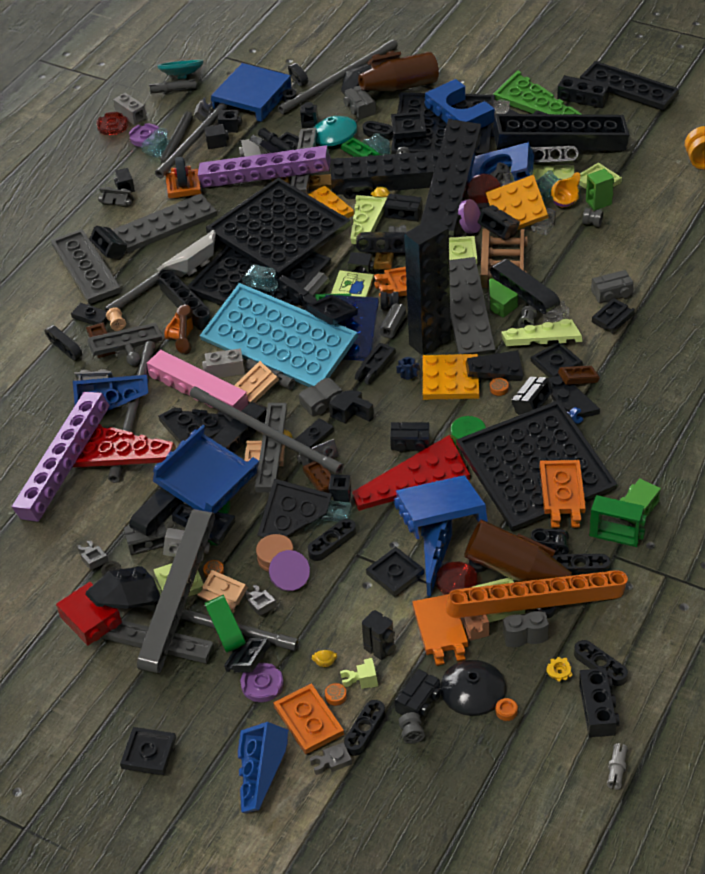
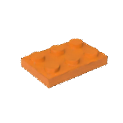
M312 683L273 702L274 708L305 755L344 735L343 728Z

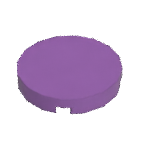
M146 123L145 126L137 125L129 133L130 141L138 147L155 145L161 139L160 129L158 126Z
M474 200L462 201L458 209V214L461 215L460 225L468 234L477 233L481 228V225L478 224L481 214L479 207Z
M286 550L279 552L273 557L269 565L270 580L282 591L298 590L309 578L310 567L308 561L297 551Z
M259 663L253 672H244L240 680L243 694L246 698L255 702H267L276 698L281 693L284 685L281 671L268 663Z

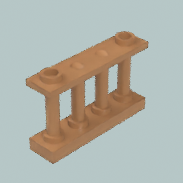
M482 229V288H488V281L493 278L488 269L501 261L489 259L492 256H520V261L511 262L523 270L524 247H527V236H524V229H521L520 238H509L506 240L493 238V236H489V230ZM520 245V249H492L489 246Z

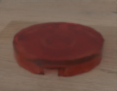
M108 112L102 118L100 116L96 121L97 130L104 135H117L128 127L127 117L119 112Z
M490 174L476 175L468 184L469 199L474 200L475 203H489L486 192L501 187L499 181Z
M464 562L447 563L439 569L436 575L438 589L444 595L449 594L452 590L477 586L476 571L472 566Z

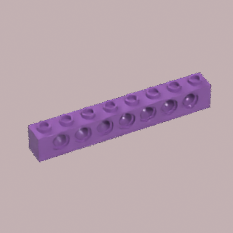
M326 145L202 162L199 165L198 178L202 188L324 172L329 171L331 158Z
M83 392L12 505L13 510L20 519L39 522L110 406L102 393Z

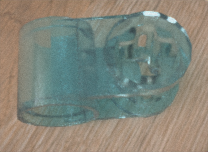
M164 128L155 130L152 135L143 141L141 146L142 152L159 157L169 142L167 138L168 131Z
M378 133L362 141L381 155L391 154L389 140L383 138Z
M552 170L547 171L536 180L543 200L551 195L552 186L558 180H562L557 178Z
M253 264L242 278L244 284L251 288L273 291L278 287V283L275 280L276 272L273 268Z

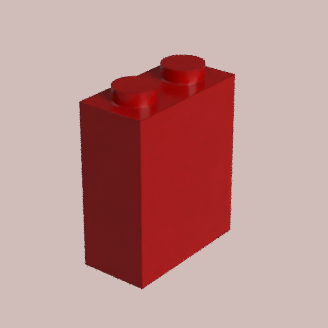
M88 582L56 603L60 618L87 646L99 640L103 635L122 623L117 608L106 605L98 607L85 595L86 591L93 586L91 582Z

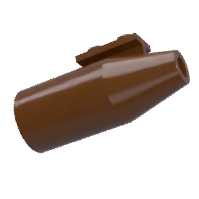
M390 51L386 55L375 54L367 62L368 66L371 65V69L358 76V83L361 90L395 92L436 83L439 77L437 60L432 52L402 58L399 57L401 51Z
M482 519L475 527L464 553L465 558L517 582L565 577L572 574L571 571L553 558L555 550L519 533L514 535Z

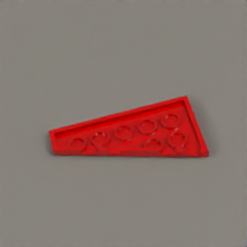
M98 424L73 467L161 463L166 459L169 452L176 450V446L173 442L157 438L152 440L148 439L145 435L136 436L133 432L112 427L107 429Z
M448 435L354 490L352 497L358 511L394 501V498H397L396 490L463 475L470 480V474L451 436Z

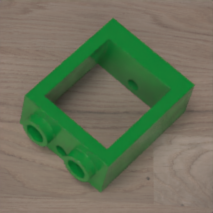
M596 495L591 509L589 536L637 547L639 539L643 540L645 535V528H642L645 526L647 515L644 514V506ZM603 515L636 523L635 527L604 521L602 518Z

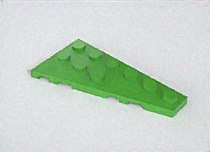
M518 70L493 94L496 101L532 114L536 110L547 114H581L574 108L565 106L561 99H555L552 93L539 84H533L529 77H523Z

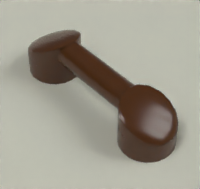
M182 305L177 309L180 325L179 338L176 340L175 346L179 353L188 354L192 346L186 339L187 320L192 317L193 310L188 305Z

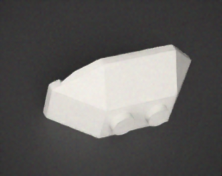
M212 230L157 268L158 272L161 270H171L178 277H183L186 274L190 276L195 273L197 266L200 265L202 268L210 262L208 259L213 256L216 232Z

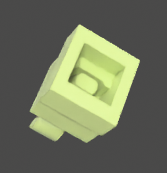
M364 659L365 664L356 666L357 672L341 671V678L348 677V679L342 680L343 686L349 687L359 680L361 689L377 687L378 682L373 659Z

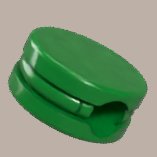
M463 416L456 419L451 425V438L456 448L459 449L456 445L457 439L485 429L486 425L481 419L474 416Z

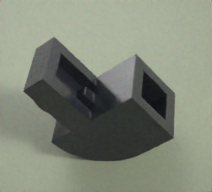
M344 391L329 403L330 417L345 424L353 415L369 422L374 418L373 404L363 400L362 392Z

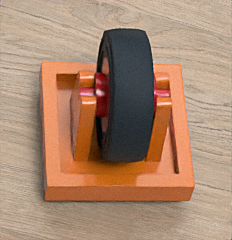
M183 157L175 158L176 168H171V172L166 174L168 199L201 194L198 169L191 170V166H185Z

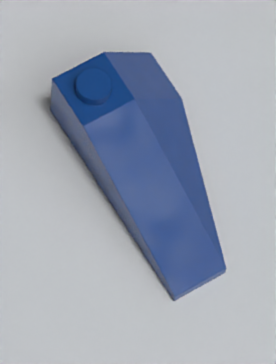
M147 375L73 381L74 403L76 405L83 392L102 393L110 405L107 410L109 411L148 394Z
M452 519L424 525L421 529V536L424 537L428 596L432 595L452 537Z
M265 722L241 730L238 758L242 759V767L239 769V776L243 777V785L240 788L242 813L246 814L260 809L286 752L288 729Z

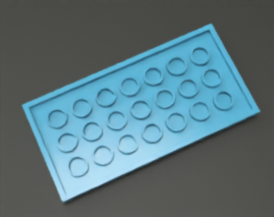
M239 283L200 334V338L223 350L241 349L242 358L246 360L253 359L256 362L261 361L265 366L275 371L280 370L284 375L295 379L296 382L311 387L331 376L358 338V333L339 324L329 325L306 310Z

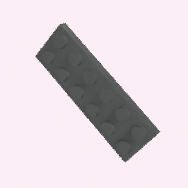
M198 194L128 224L113 229V231L127 244L126 252L129 253L217 216V212L202 194Z
M83 229L51 240L53 248L88 304L121 293L120 286Z
M475 257L449 260L450 317L458 354L478 355L495 353Z

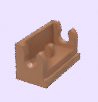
M487 615L461 618L469 641L489 636V620Z

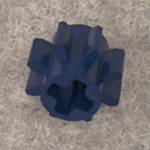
M404 357L398 361V366H396L397 373H400L401 378L406 380L418 376V371H420L419 363H415V358Z

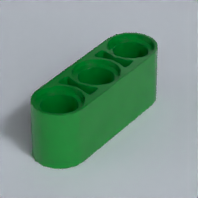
M221 595L204 603L226 653L246 645L225 596Z

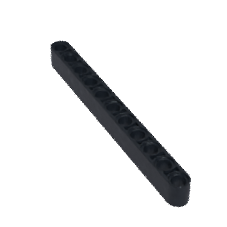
M251 402L241 411L265 424L267 407ZM233 419L212 440L235 453L257 430ZM161 487L132 515L129 527L146 536H150L172 515L178 505L184 502Z

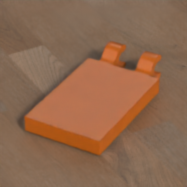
M406 267L384 270V274L374 275L375 280L378 281L374 282L376 289L387 293L399 291V297L407 296Z
M580 460L540 461L544 513L551 514V528H560V514L571 513V527H580V513H585L586 509Z
M449 594L412 601V607L426 655L433 654L436 666L445 664L443 659V652L454 650L457 661L465 660L464 648L468 647V640L461 618L450 617L446 612Z

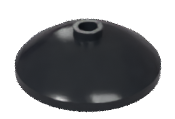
M465 660L454 664L444 673L440 689H442L441 696L449 708L459 714L480 716L496 709L497 702L505 697L506 684L501 672L493 665L480 660Z

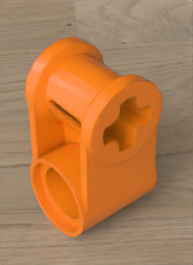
M177 312L165 329L164 336L166 339L172 338L177 340L179 338L180 317ZM192 317L187 320L186 339L193 329Z

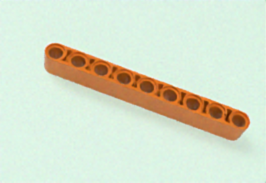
M615 570L456 589L449 593L446 612L450 617L462 618L616 599L623 596L628 577L624 572Z

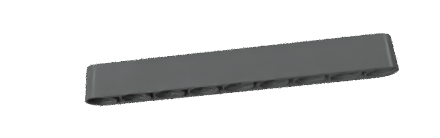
M193 509L138 656L137 668L139 670L160 673L163 668L214 525L215 515L213 512Z

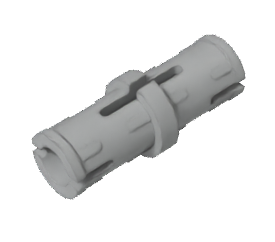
M620 743L614 744L612 760L609 761L608 765L610 772L607 786L612 789L615 781L614 790L621 789L623 773L627 767L625 759L628 747L623 744L622 750L619 752Z

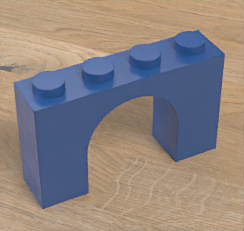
M457 79L425 93V106L434 112L436 116L444 120L446 124L448 119L478 123L481 124L482 128L494 122L495 109L485 101L467 109L451 107L465 100V85Z
M529 142L476 156L467 188L468 195L473 196L485 193L486 179L490 173L495 171L499 162L511 167V173L515 181L533 175L534 154Z

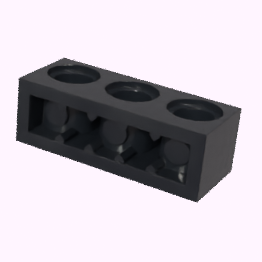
M565 75L558 84L557 99L603 108L609 97L608 84Z
M606 668L580 670L579 687L588 737L615 736L616 727L620 726L619 714L614 713L616 699L615 695H611L610 692L613 688L611 676H607Z

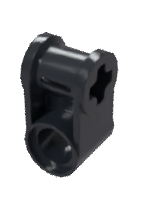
M536 528L532 531L531 539L555 550L554 555L569 553V546L567 545L569 533L567 531Z

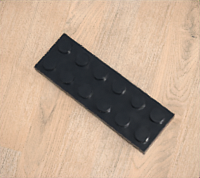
M594 61L580 76V79L608 84L609 92L662 110L679 94V88L598 61Z

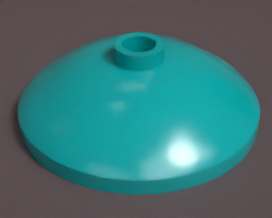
M203 60L176 61L157 66L160 71L167 75L183 79L187 78L186 75L196 72L203 65Z
M346 116L327 117L313 127L317 128L316 145L334 146L351 139L358 129L356 122Z

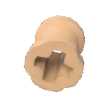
M111 308L107 311L106 318L110 321L111 329L114 331L122 330L126 326V321L122 318L121 310L119 308Z

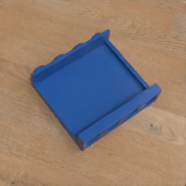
M241 63L211 95L213 109L220 103L256 112V120L262 122L283 99V91L292 89L291 75Z
M202 425L198 430L195 429L187 440L181 441L175 451L169 452L163 462L156 464L153 469V482L192 508L213 512L215 515L257 474L259 460L252 457L246 462L204 435L205 426Z
M465 475L396 490L397 498H394L396 510L399 509V514L403 517L405 525H408L409 532H413L416 539H420L418 527L468 515H474L478 522L481 519L488 522L485 503Z

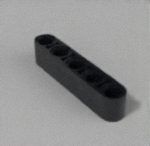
M574 146L531 148L534 154V165L575 164L582 159L581 151ZM576 151V156L571 159L570 153ZM543 152V158L538 160V154ZM560 152L559 158L554 159V154Z
M361 232L356 236V248L360 252L405 253L404 233L406 232ZM363 239L368 241L366 245H361L359 242ZM378 240L385 241L383 245H379L376 242ZM401 240L402 244L396 245L394 241Z
M503 259L490 267V274L496 281L516 292L518 297L542 314H546L560 305V299L555 292L508 259Z
M161 270L158 273L160 290L177 308L182 305L190 306L193 310V325L199 330H204L211 321L209 308L173 271Z

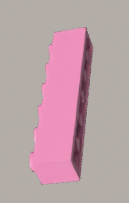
M162 350L147 362L148 373L151 378L157 379L183 394L185 393L190 396L191 389L196 386L240 411L248 405L246 391Z

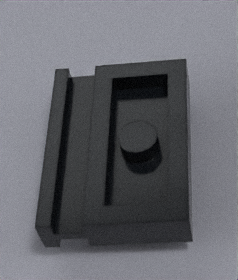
M613 298L592 316V323L605 330H611L613 334L635 314V309H630L628 305Z
M250 638L248 641H245L246 645L235 649L224 664L226 672H230V670L245 673L253 672L270 647L268 638Z

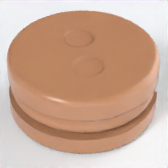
M272 534L262 538L256 547L259 566L269 572V565L273 557L282 551H294L291 540L280 534Z

